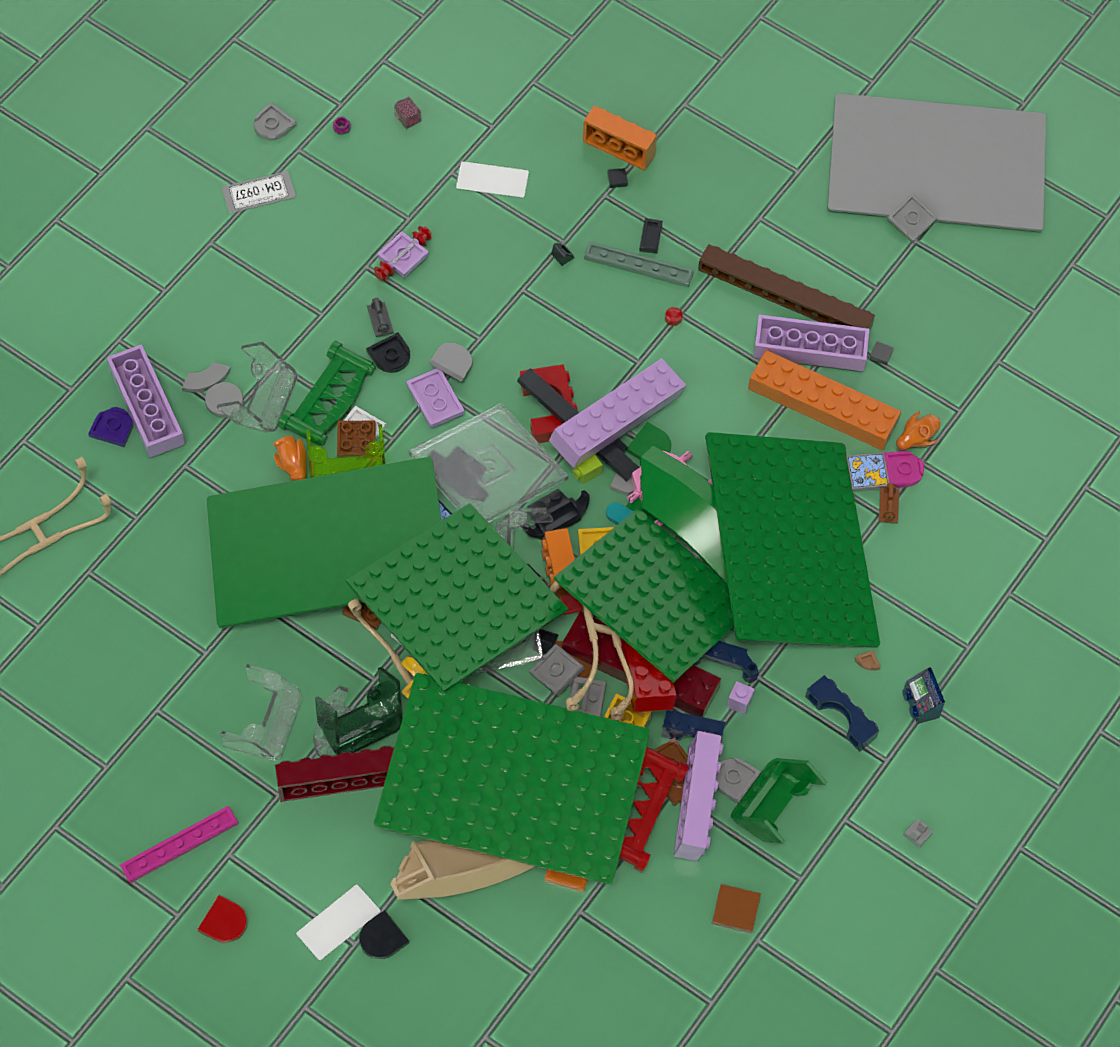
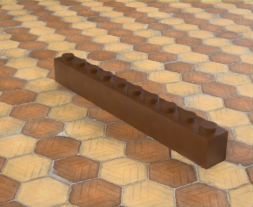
M708 244L699 260V271L815 321L868 328L869 331L873 325L875 315L871 312L855 307L851 303L843 302L835 296L822 293L818 289L808 287L802 282L794 281L783 274L773 272L767 267H761L750 260L740 258L736 254L726 252L717 246Z

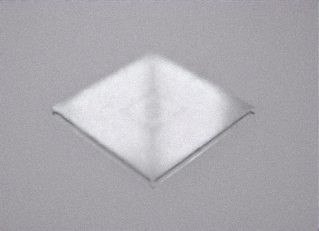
M502 402L409 450V455L412 459L432 457L436 486L457 510L471 503L487 522L565 482L569 476Z

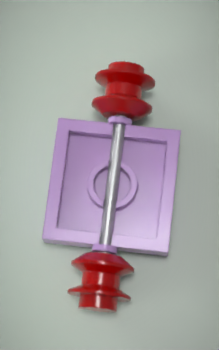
M419 226V232H412L413 239L401 231L377 253V258L381 262L380 268L374 267L376 278L380 281H387V275H394L393 270L405 278L429 256V251L422 246L426 245L425 240L430 241L432 239L431 231L427 227Z

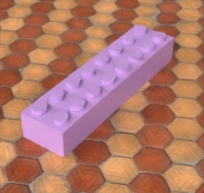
M661 358L554 429L549 442L575 468L680 397L686 384Z

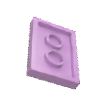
M438 368L406 381V386L430 428L464 415L462 405L443 372Z

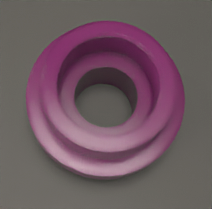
M338 117L333 122V129L336 133L344 134L350 130V122L345 117Z

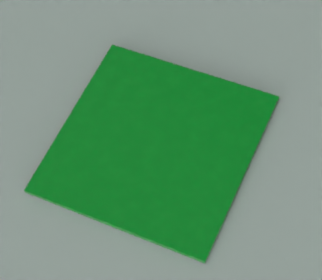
M471 503L346 580V583L443 692L568 611L565 604Z
M639 508L553 578L673 683L734 628L728 585Z

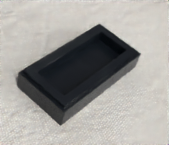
M645 218L639 251L657 254L663 221Z

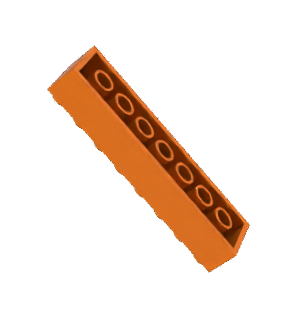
M768 350L764 352L749 379V390L882 451L895 430L901 415V411Z

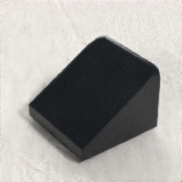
M540 629L535 638L533 650L546 654L555 645L559 635Z

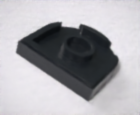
M399 332L366 348V352L375 365L387 373L399 372L406 368L410 362V349Z
M385 910L368 921L362 927L359 935L360 946L363 952L371 958H389L409 944V940Z

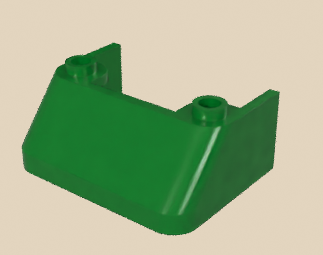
M775 758L765 766L734 808L731 818L762 841L783 844L785 840L778 833V827L774 824L776 819L794 795H805L810 791L812 784L826 785L827 781L808 760Z

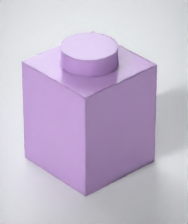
M736 681L728 698L727 707L745 715L753 699L755 689Z

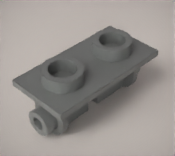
M373 298L371 305H367L375 336L394 333L385 302H382L379 298Z

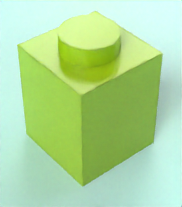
M594 454L573 468V476L577 480L579 479L582 484H585L602 474L603 464Z

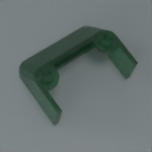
M383 667L378 668L379 684L368 691L367 703L337 717V711L319 696L315 698L317 723L336 755H340L343 752L355 753L399 731L403 719L400 681Z

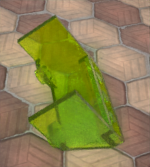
M382 424L378 425L380 441L367 444L365 456L327 458L325 448L312 446L310 430H306L310 478L384 465L385 452Z

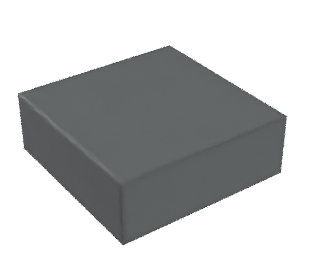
M876 341L869 359L887 365L894 348Z

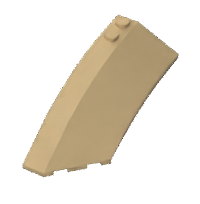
M413 840L409 855L404 857L399 867L400 872L396 878H393L390 885L398 900L445 897L466 893L505 881L535 866L431 840L417 843Z

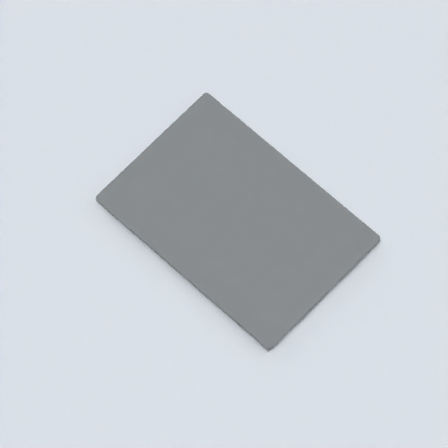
M838 93L835 96L828 210L888 217L913 193L938 216L937 222L1040 232L1043 230L1046 115L1037 112Z

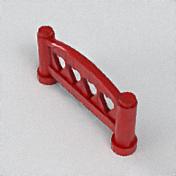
M646 747L637 786L643 788L650 800H633L632 804L636 807L642 818L628 819L627 825L634 836L624 837L619 856L620 859L633 865L634 869L640 872L645 869L651 854L643 849L672 782L675 780L681 783L689 768L688 764L682 761L678 763L649 747ZM644 768H648L657 782L642 783L640 781V777L644 775Z

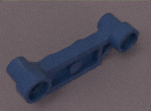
M718 641L693 664L698 665L702 658H706L741 669L743 671L742 677L748 683L755 682L759 674L757 664L747 654L748 649Z

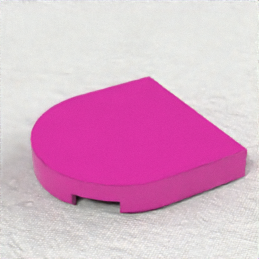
M909 451L884 452L889 483H894L896 488L911 487L919 483L924 473V464L920 458Z

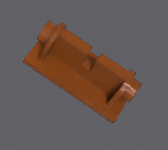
M888 483L885 488L880 487L879 522L898 523L899 489H896L894 483Z

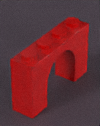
M564 364L532 369L577 410L576 402H572V398H574L573 388L569 387L568 384L570 382L569 371H565ZM527 370L520 371V376L523 375ZM521 386L523 396L531 395ZM554 415L530 419L533 444L549 442L554 429L563 423Z

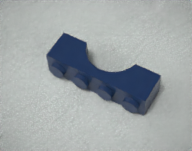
M823 675L807 688L805 697L818 710L834 709L846 717L849 723L846 739L859 752L877 738L879 733L877 724L869 720L864 715L863 710L855 706L849 696L837 688L836 683L832 679H828Z

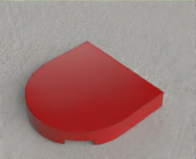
M218 895L197 930L199 933L217 942H231L239 939L244 934L247 927L246 914L238 904Z

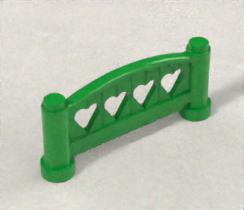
M336 340L331 344L327 352V357L332 359L296 412L292 413L285 410L278 421V427L284 430L288 429L321 446L327 440L325 433L344 417L355 402L365 375L369 374L371 376L376 369L373 362L346 349L342 343ZM340 372H355L356 376L352 377L350 383H346ZM330 386H345L346 390L342 391V396L336 397ZM320 400H335L337 403L332 405L333 409L331 411H326ZM310 414H326L327 417L322 420L323 423L321 425H316Z

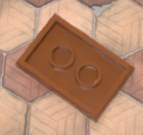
M676 738L654 749L678 763L681 761L687 763L688 755ZM684 779L681 783L673 780L667 797L673 806L681 803Z

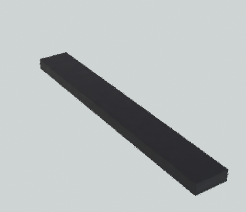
M531 368L518 378L517 382L560 422L565 423L579 413ZM610 443L596 453L626 482L631 478L632 473L640 468L613 443Z

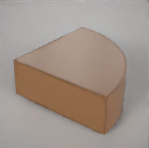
M873 650L854 658L856 663L866 670L877 671L881 668Z

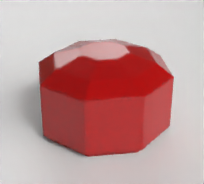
M670 307L666 310L665 321L669 325L677 326L682 322L683 312L679 308Z

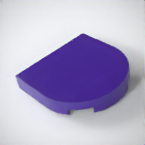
M111 407V409L101 411L96 416L88 435L91 438L125 447L132 432V419L126 410L119 407Z

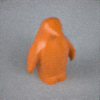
M920 411L913 414L908 419L903 434L896 441L898 448L907 450L911 447H928L936 443L937 439L929 440L939 431L940 419L932 414H928L916 420Z
M285 436L275 441L273 445L276 447L277 453H275L274 459L277 466L286 471L291 476L290 479L292 481L306 479L307 456L303 442L300 439L296 441L293 436Z

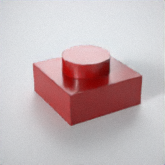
M570 593L560 595L561 601L568 608L564 615L583 611L582 603Z

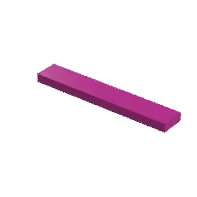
M229 806L127 860L120 864V867L131 884L237 826L238 821Z

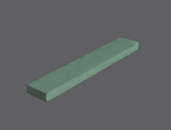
M590 241L584 254V260L687 288L694 271L693 269Z

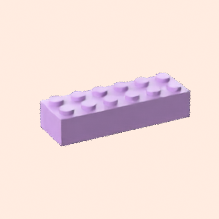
M759 315L753 357L761 358L764 352L768 350L794 363L864 372L869 329Z
M142 344L106 357L109 370L149 458L185 445L183 433Z
M697 731L689 745L686 763L689 765V768L684 778L673 857L697 862L701 855L704 856L705 850L710 846L711 837H708V831L711 830L713 825V818H710L711 811H714L716 799H713L714 792L716 793L718 788V780L715 779L721 766V762H718V757L722 754L723 743H720V735Z

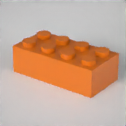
M593 106L584 119L583 142L644 171L655 157L657 135L652 131L643 129L637 124L626 121L620 116L609 113L597 106Z

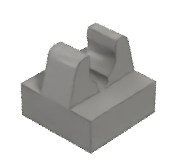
M917 819L905 831L904 836L920 848L932 835L933 831L923 821Z

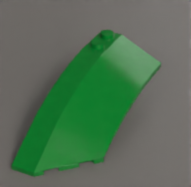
M652 446L640 457L641 509L646 510L674 532L727 584L713 485L687 465L657 447Z

